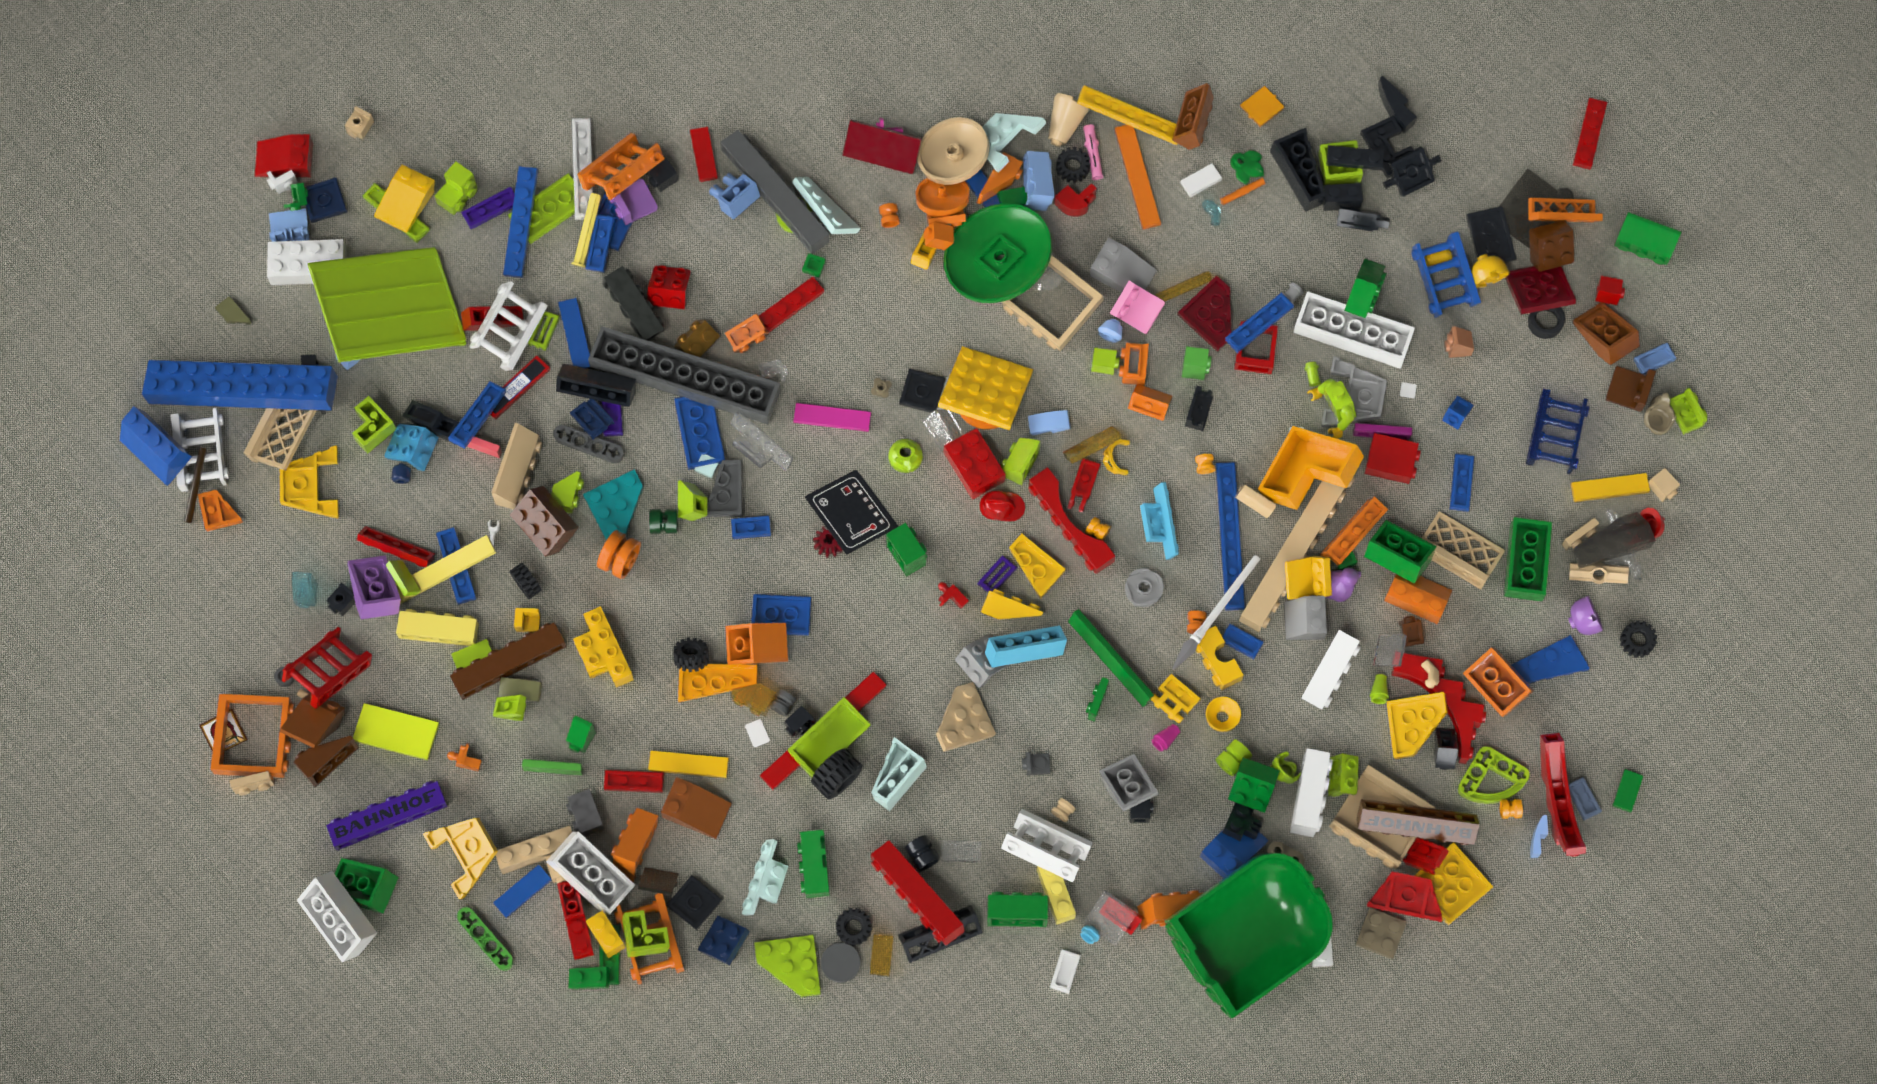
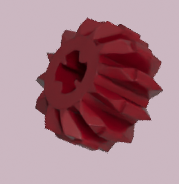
M825 526L822 527V532L816 531L817 537L813 538V542L816 543L814 549L819 550L818 554L820 556L825 553L826 558H829V554L836 557V551L839 553L843 552V549L829 530H826ZM830 539V542L832 541V544H828V542L826 543V540Z

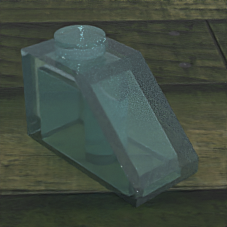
M292 572L294 603L298 607L305 609L315 606L318 584L312 573Z

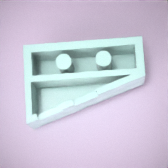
M895 737L871 792L874 800L888 811L895 806L927 768L922 757Z

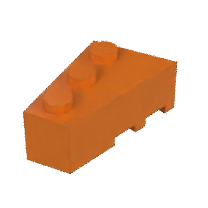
M636 808L634 814L630 813L626 823L628 826L626 830L622 829L619 836L620 842L613 847L611 852L613 864L633 883L636 878V868L642 864L643 859L641 858L646 848L649 847L658 826V815Z
M1194 890L1187 892V894L1172 892L1167 896H1163L1162 893L1152 894L1151 898L1137 906L1138 914L1144 918L1140 923L1141 929H1147L1151 924H1159L1160 927L1165 926L1166 919L1203 893Z

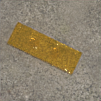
M1111 426L1063 451L1064 457L1073 464L1121 439V435Z

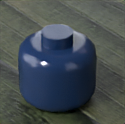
M403 463L394 466L391 475L392 481L398 484L409 483L411 469Z

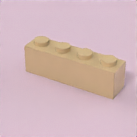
M567 826L499 849L496 853V858L502 874L546 860L545 857L552 855L572 833L571 827Z

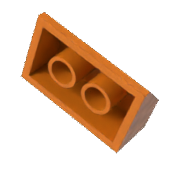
M1396 574L1384 601L1438 624L1452 590L1422 576L1414 584Z

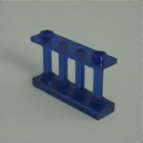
M1543 388L1538 402L1526 464L1533 466L1535 461L1539 459L1568 465L1567 474L1570 475L1573 469H1577L1579 462L1576 454L1583 420L1589 413L1588 399L1584 398L1581 406L1561 402L1549 397L1551 390ZM1554 407L1579 413L1578 421L1574 423L1549 417L1546 414L1547 408ZM1549 424L1574 430V440L1547 435L1542 431L1543 425ZM1544 441L1572 448L1570 458L1542 452V449H1538L1539 443Z

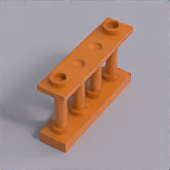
M630 133L577 175L583 189L588 191L597 184L604 187L608 199L612 200L663 161L664 156L658 143L647 150L640 147L636 135ZM636 153L640 154L635 160L631 159ZM622 164L627 165L622 170L617 169ZM609 174L614 175L609 180L604 179Z
M662 892L655 894L656 900L652 901V904L622 912L621 906L618 905L617 912H614L617 924L621 923L622 929L624 913L644 910L645 914L653 911L660 912L661 919L656 923L646 925L647 930L667 927L669 949L672 957L668 958L669 960L638 968L635 957H631L633 968L630 969L632 979H637L638 985L642 984L640 976L670 967L671 969L675 968L677 973L684 972Z

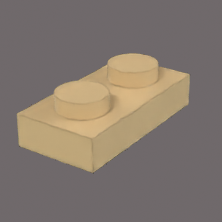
M1593 518L1567 537L1562 546L1566 551L1571 547L1573 549L1577 548L1582 543L1581 540L1586 536L1590 538L1597 532L1596 528L1599 522Z

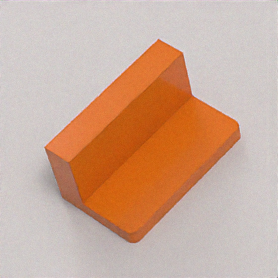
M1137 384L1132 393L1128 409L1164 421L1173 396Z

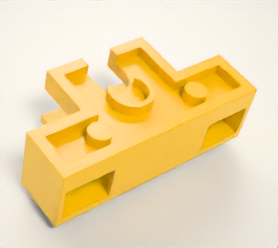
M601 606L584 613L583 616L590 631L573 640L590 679L609 671L616 688L633 681L632 672Z

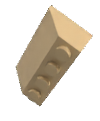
M518 423L514 424L491 492L496 505L513 510L525 496L523 494L525 487H529L531 477H529L531 470L534 471L536 466V454L540 453L542 448L539 435Z

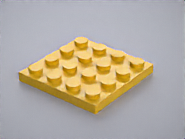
M962 346L939 400L938 407L1010 430L1033 374V369Z

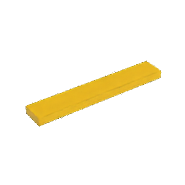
M1082 86L1077 104L1177 145V143L1172 141L1176 128L1175 123L1088 86Z

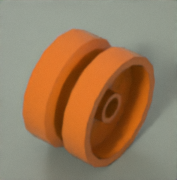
M615 530L611 533L600 552L597 568L605 572L612 569L613 576L624 579L638 557L641 542L634 538L626 540V534Z

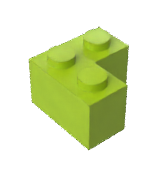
M456 161L444 174L446 183L435 195L437 204L452 215L460 212L464 208L465 202L469 198L474 197L478 189L473 173Z
M370 396L354 407L357 415L364 423L352 433L355 441L367 454L396 429L394 422Z
M644 910L624 913L622 923L628 957L668 952L670 944L667 927L647 930Z

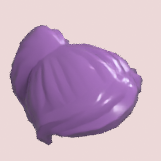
M1350 567L1344 570L1331 571L1332 596L1326 598L1337 602L1347 600L1352 595L1355 584L1360 579L1361 572Z

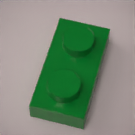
M609 968L569 969L568 988L571 990L609 988Z

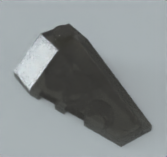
M1638 512L1619 517L1572 552L1579 569L1651 548L1656 539L1649 522Z

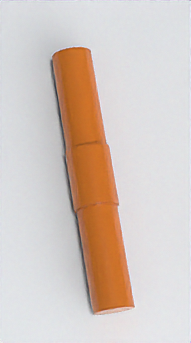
M1260 178L1220 198V202L1222 205H1225L1265 185V181L1263 178Z

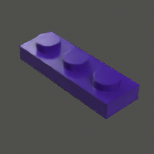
M511 187L461 212L470 230L513 208L515 193Z

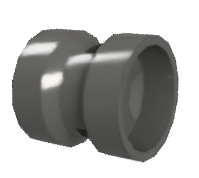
M780 689L777 693V699L772 701L770 708L782 716H787L789 707L795 703L796 698Z

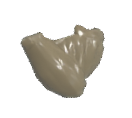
M1667 392L1654 397L1644 415V424L1655 435L1667 433L1677 417L1670 405V396Z

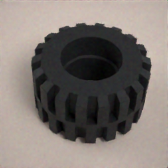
M846 748L840 749L820 765L814 773L811 783L826 799L835 798L853 783L860 774L863 765Z

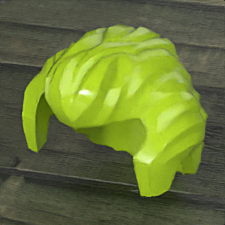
M1285 751L1274 758L1271 767L1280 770L1277 778L1278 781L1291 784L1300 778L1301 772L1294 776L1297 766L1291 761L1284 760L1285 757L1289 756V753Z

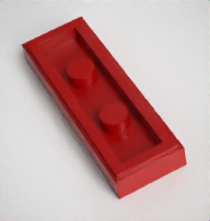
M708 127L691 129L690 135L699 182L718 179Z
M605 770L604 791L663 793L664 772Z

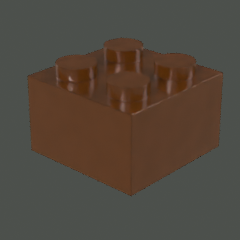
M1564 220L1529 229L1530 262L1539 272L1574 263L1573 229Z

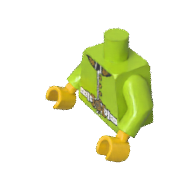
M1328 379L1317 388L1309 390L1307 394H1313L1311 401L1320 399L1322 394L1324 395L1338 422V427L1330 428L1328 434H1333L1332 438L1338 439L1342 438L1343 431L1356 418L1354 403L1343 382Z

